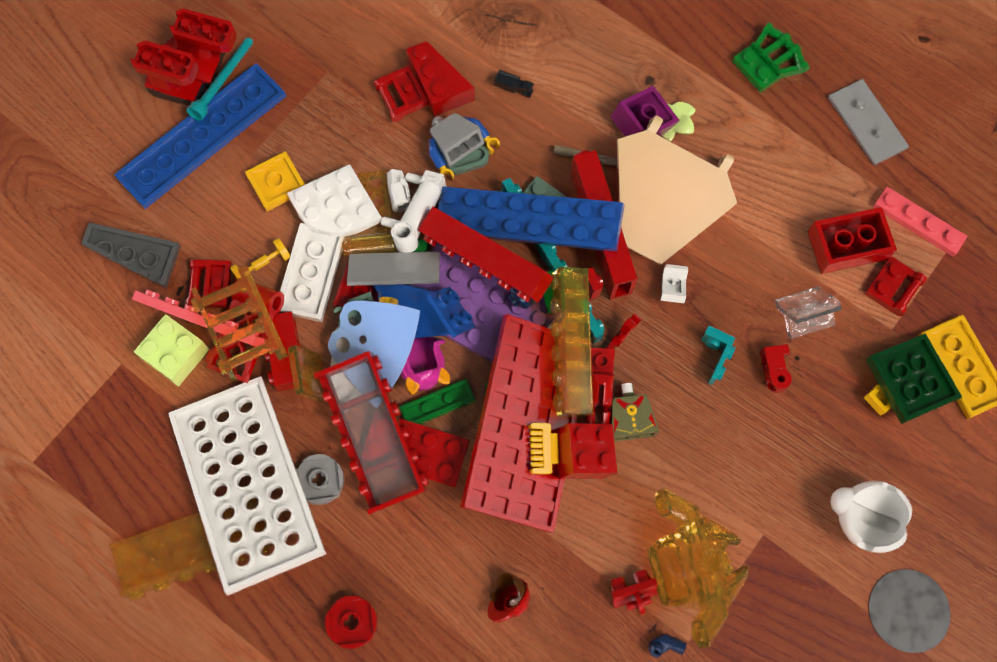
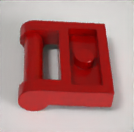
M409 65L378 78L373 83L375 89L382 95L393 122L400 121L404 116L429 106L428 100ZM391 84H393L403 103V106L399 108L387 88Z
M891 256L873 280L865 295L895 315L903 316L907 311L906 306L918 288L925 284L927 277ZM907 278L911 283L899 301H893L891 298L904 279Z
M190 260L188 298L185 299V304L195 308H228L232 273L230 267L232 262L230 260ZM206 270L203 298H198L200 272Z

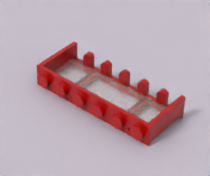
M370 351L314 373L315 379H319L323 388V399L325 402H328L332 411V422L334 425H337L341 434V445L347 450L350 457V468L352 472L356 473L360 486L358 488L360 494L366 498L369 506L367 510L368 515L428 491L426 486L429 485L425 472H420L416 463L420 461L415 447L410 448L407 439L411 438L406 424L401 425L398 416L401 415L398 403L396 401L392 402L389 392H392L391 385L388 379H383L380 369L383 368L378 355L374 356Z

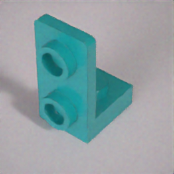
M708 326L701 341L705 342L706 346L711 349L722 350L708 381V384L713 385L716 379L719 381L722 379L726 371V367L723 364L726 359H731L736 347L732 345L735 337L711 326Z

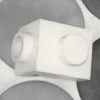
M665 264L661 279V301L685 303L687 266Z

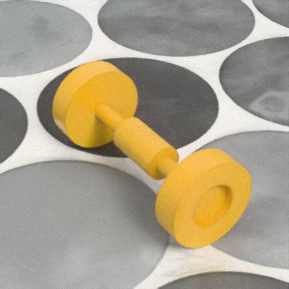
M277 238L272 241L277 249L268 256L263 255L253 261L252 265L242 272L236 264L231 266L230 269L237 280L240 278L245 279L244 275L254 269L256 271L270 263V259L279 254L284 261L289 260L290 254L281 240Z

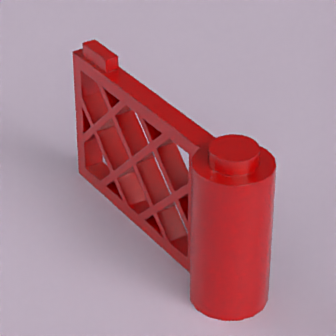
M240 278L230 288L233 300L225 320L240 324L239 327L248 323L249 328L259 331V337L265 339L274 315L279 313L283 307L284 294L278 290ZM241 308L245 318L236 322L235 315L237 309ZM259 316H264L262 326L255 329L252 320ZM219 333L214 348L209 349L205 362H207L206 368L248 383L261 348L253 346L252 350L246 352L244 342L236 339V341L228 345L226 341L227 336ZM239 346L242 355L233 360L230 350ZM225 353L228 363L221 367L215 366L219 356ZM244 360L246 367L241 376L237 374L235 365Z

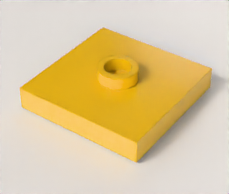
M286 151L245 171L247 178L267 212L289 201L288 192L305 185Z

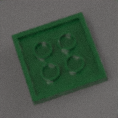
M926 333L865 359L901 424L962 398L961 393Z

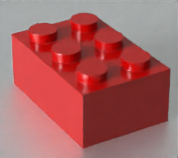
M882 207L814 221L807 231L821 274L885 261L897 251Z

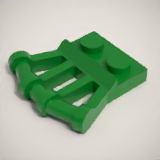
M770 22L766 24L757 41L751 43L749 47L735 55L732 60L760 93L781 78L801 74L810 69L808 62H805L802 55V47L791 40L792 36L789 33H784L774 28ZM767 35L777 39L776 42L764 50L760 47ZM783 46L789 50L774 61L769 57V55ZM794 57L796 66L779 68V66Z

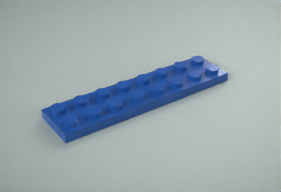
M256 63L212 98L207 105V114L202 121H197L189 115L114 174V176L142 207L147 209L287 97L286 93Z
M442 186L438 209L489 239L617 252L625 205L623 202Z

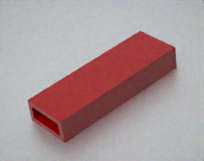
M584 150L574 155L570 176L577 198L612 201L597 151L589 152ZM621 228L617 252L594 249L609 300L632 295L638 279Z

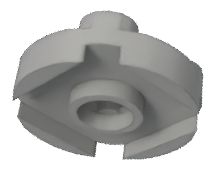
M315 454L305 458L296 471L307 502L313 505H325L338 498L345 481L341 466L334 459L324 454ZM318 473H321L322 477H326V481L322 482L321 486L312 482Z

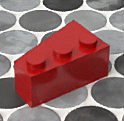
M428 41L406 49L408 64L428 100L429 108L434 117L475 101V87Z

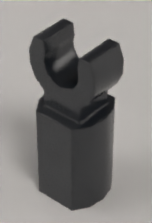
M503 70L498 71L494 80L495 86L512 93L519 92L527 98H530L534 91L532 89L534 83L526 80L522 81L520 77Z

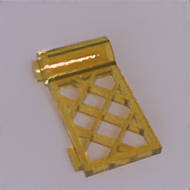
M387 171L355 173L363 187L373 192L370 196L372 202L377 196L385 201V204L380 209H377L382 218H392ZM383 178V183L378 189L369 184L373 179ZM372 226L370 227L371 229L368 228L357 234L346 236V241H342L343 255H348L349 258V254L396 253L391 234L392 228Z

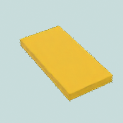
M963 314L919 334L920 336L926 333L961 393L962 398L958 399L957 402L967 419L997 406V371Z

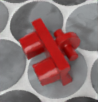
M646 569L633 574L635 584L631 586L626 585L624 577L612 579L611 595L614 609L626 605L627 611L637 609L638 614L643 615L645 614L644 606L652 604L651 597L658 595L656 578L651 579Z

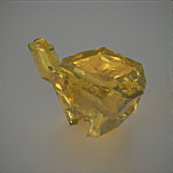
M663 488L656 491L655 506L660 511V514L675 523L677 528L660 538L647 549L652 572L658 583L659 598L662 606L700 610L692 622L691 636L700 649L707 648L729 616L727 607H730L747 580L749 566L743 565L733 571L734 567L729 565L732 560L727 558L730 552L725 551L728 545H738L741 542V539L734 532L704 515L701 516L698 506Z

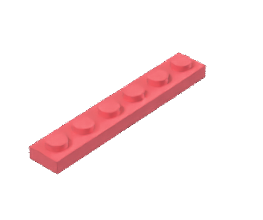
M146 289V292L142 293L135 290L132 300L262 349L266 345L267 340L259 337V331L248 327L245 328V331L238 329L240 324L227 319L224 323L219 322V316L205 312L204 316L198 314V308L185 304L184 308L179 307V301L169 297L161 300L159 299L160 294Z

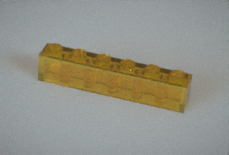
M559 267L551 275L554 279L550 283V287L553 289L551 312L554 313L551 334L555 337L552 359L555 361L556 370L553 372V384L556 386L553 406L557 410V417H586L593 414L588 268Z

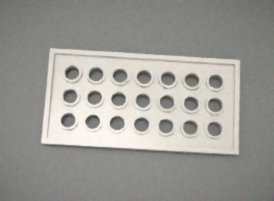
M261 376L250 380L248 383H242L168 413L221 582L227 595L326 554L267 388ZM252 403L253 407L249 412L243 413L240 411L242 405ZM221 413H229V418L226 421H217ZM198 422H206V426L202 431H194V426ZM252 424L260 425L257 433H248V428ZM235 433L237 435L234 442H224L228 434ZM205 443H213L211 451L207 453L201 452V447ZM267 445L268 449L265 454L260 456L255 454L258 446ZM238 454L244 455V460L241 464H232L234 456ZM213 464H219L220 470L214 475H209V467ZM269 466L275 467V473L271 477H263L265 468ZM244 476H250L251 483L246 487H240V479ZM227 486V492L224 496H215V491L218 487ZM274 489H283L281 498L277 500L270 498L271 492ZM250 499H259V504L255 509H247L246 505ZM228 508H234V516L229 520H224L222 518L223 512ZM290 511L291 518L287 522L282 523L278 521L281 512ZM266 521L267 527L263 532L257 533L254 531V526L257 522ZM235 531H242L241 540L231 543V534ZM290 534H298L299 541L293 546L286 544V539ZM266 544H274V552L269 556H263V547ZM242 554H249V563L245 566H238V558Z

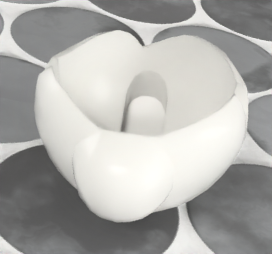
M866 481L853 488H839L832 494V509L838 514L841 528L853 544L869 552L885 553L895 550L905 543L907 539L906 526L912 517V506L900 489L882 481Z

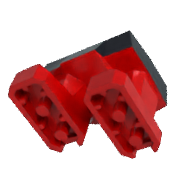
M182 8L176 11L177 19L174 25L169 26L173 37L163 45L146 40L137 43V54L134 59L130 58V61L136 72L147 75L144 87L154 97L189 106L191 102L200 100L212 84L226 52L232 50L237 34L231 21Z

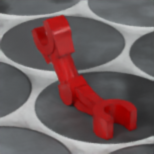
M636 313L631 318L629 317L606 348H618L642 319Z

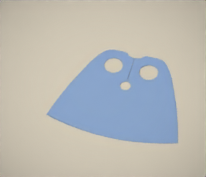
M348 302L340 313L339 328L332 332L329 339V352L336 364L367 351L372 352L374 356L378 355L383 366L380 369L383 379H388L392 388L410 354L418 326L420 310L382 302ZM352 310H357L361 314V322L356 326L351 325L348 321V314ZM362 335L367 338L365 344H361L359 341ZM341 337L348 339L350 344L348 351L345 353L339 352L336 347L337 340ZM367 362L344 371V374L362 395L377 389ZM377 397L369 402L377 408L382 403L380 397Z

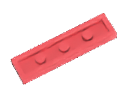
M889 187L885 188L873 208L882 207L886 216L952 257L958 253L968 237Z

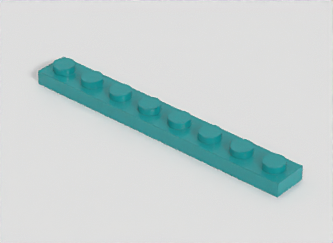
M511 178L502 181V192L522 193L520 186L517 183L514 184ZM533 243L549 271L553 270L558 286L563 294L567 295V301L592 343L595 344L601 341L605 328L599 318L595 319L591 312L593 309L588 299H583L581 296L578 282L575 279H571L567 273L569 269L566 262L558 258L556 246Z

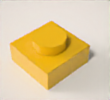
M879 383L864 397L880 416L891 408Z

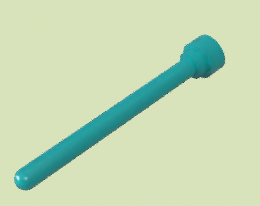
M248 37L243 41L200 100L193 101L188 106L187 113L193 119L202 121L206 116L207 105L253 45L252 38Z

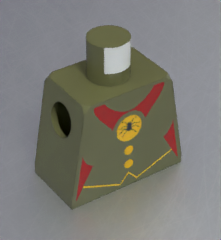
M633 383L619 385L620 397L612 399L611 424H613L614 442L656 437L659 433V428L647 395H635Z

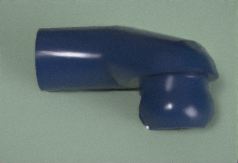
M662 634L651 640L648 650L650 655L656 658L668 650L683 655L687 643L668 634Z

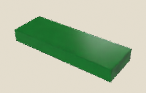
M463 379L401 405L399 408L404 420L422 425L476 402V399L467 379Z

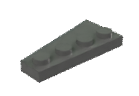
M94 223L88 224L81 243L85 248L167 289L181 248L178 242Z

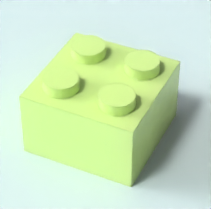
M165 314L135 349L134 353L179 387L209 351V348L202 340Z

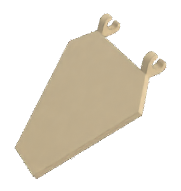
M656 115L650 119L645 131L617 140L618 202H623L625 205L621 228L627 247L661 265L736 205L737 200L727 174L734 161V157L726 154L720 158L718 167L657 135L656 133L663 119Z

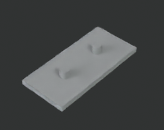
M863 79L828 96V99L874 166L909 148V145Z
M439 252L349 254L347 286L439 283L440 254Z

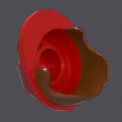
M503 573L498 576L497 588L490 594L491 601L487 611L489 619L500 623L508 618L520 617L528 609L531 598L528 584L510 573Z

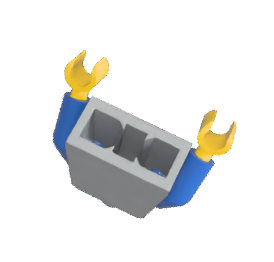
M453 113L445 119L437 116L432 121L433 127L430 129L432 138L429 140V155L436 168L440 169V174H449L453 181L454 174L452 170L446 168V164L449 167L483 145L484 141L490 155L494 153V150L490 147L491 144L499 149V140L494 137L490 138V133L476 118L462 117L457 113Z

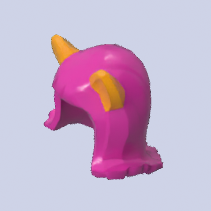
M436 337L414 339L410 354L400 374L405 381L407 391L411 395L415 394L418 390L426 391L432 389L437 382L446 385L450 383V375L445 370L444 356L440 349V345L445 344V340Z

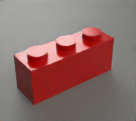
M292 311L275 314L265 338L267 339L268 347L264 348L266 361L271 364V370L268 371L270 385H274L278 392L307 386L296 318Z

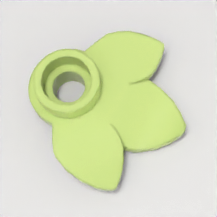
M677 102L673 105L668 104L680 121L661 137L671 141L675 133L693 134L694 125L690 116L694 114L695 108L685 102Z

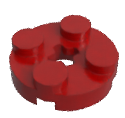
M345 596L338 599L325 618V628L328 636L335 644L345 649H357L366 645L373 639L378 626L375 609L368 601L358 596ZM349 615H354V619L359 620V624L355 625L354 630H350V627L344 624L345 621L349 620Z

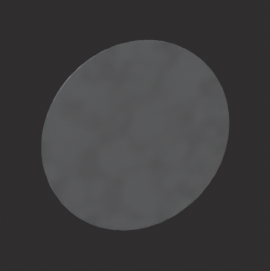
M896 570L882 577L872 590L869 600L871 622L879 636L890 646L904 652L919 653L935 647L945 637L950 624V606L941 587L929 576L915 570Z

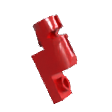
M590 347L586 394V422L590 424H595L596 406H601L602 408L601 422L603 424H611L615 349Z

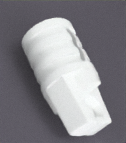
M391 169L387 173V183L392 210L394 212H405L412 200L403 171Z

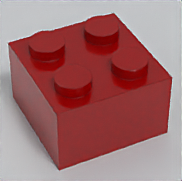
M568 423L555 429V433L558 434L559 479H604L618 474L613 424Z

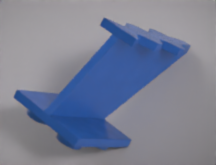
M407 284L374 285L378 292V300L380 297H392L399 301L398 305L420 310L415 338L451 335L454 338L476 327L471 314L463 308L459 295L451 287L431 291Z

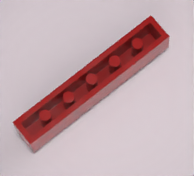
M433 206L418 229L424 235V241L434 247L436 244L441 245V251L452 258L455 254L461 257L459 261L469 268H472L473 265L478 267V273L490 280L492 276L498 279L497 284L509 291L512 287L518 291L516 295L526 302L532 299L539 303L554 279L545 270Z

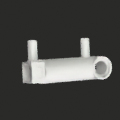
M428 170L425 171L423 176L412 173L406 174L405 180L419 184V187L400 221L388 217L381 219L382 226L392 228L391 234L398 252L410 253L418 247V237L420 235L418 229L432 206L435 207L439 197H441L442 186L447 187L443 174Z

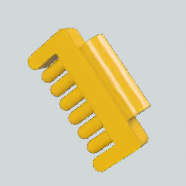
M549 423L529 424L528 428L532 430L530 435L540 436L530 437L531 442H540L530 444L531 448H540L532 449L530 453L541 454V456L530 457L532 461H541L531 462L532 467L541 468H532L530 473L551 474L552 464H559L558 434L551 433V425Z

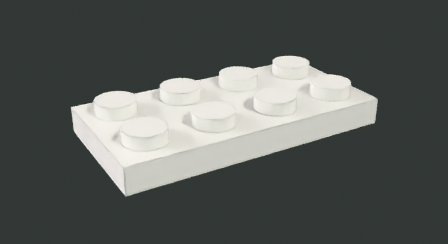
M300 223L280 290L284 294V304L279 313L292 311L295 317L317 322L323 321L346 236L332 237V234L320 231L318 233L307 225Z

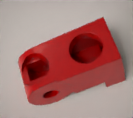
M784 344L764 347L759 353L766 385L770 391L781 393L792 382V376L786 369L784 359L790 354L789 346Z

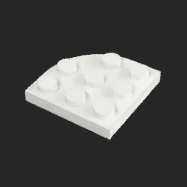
M350 164L287 193L300 219L310 229L318 233L320 231L332 234V237H344L357 234L381 223L382 218Z

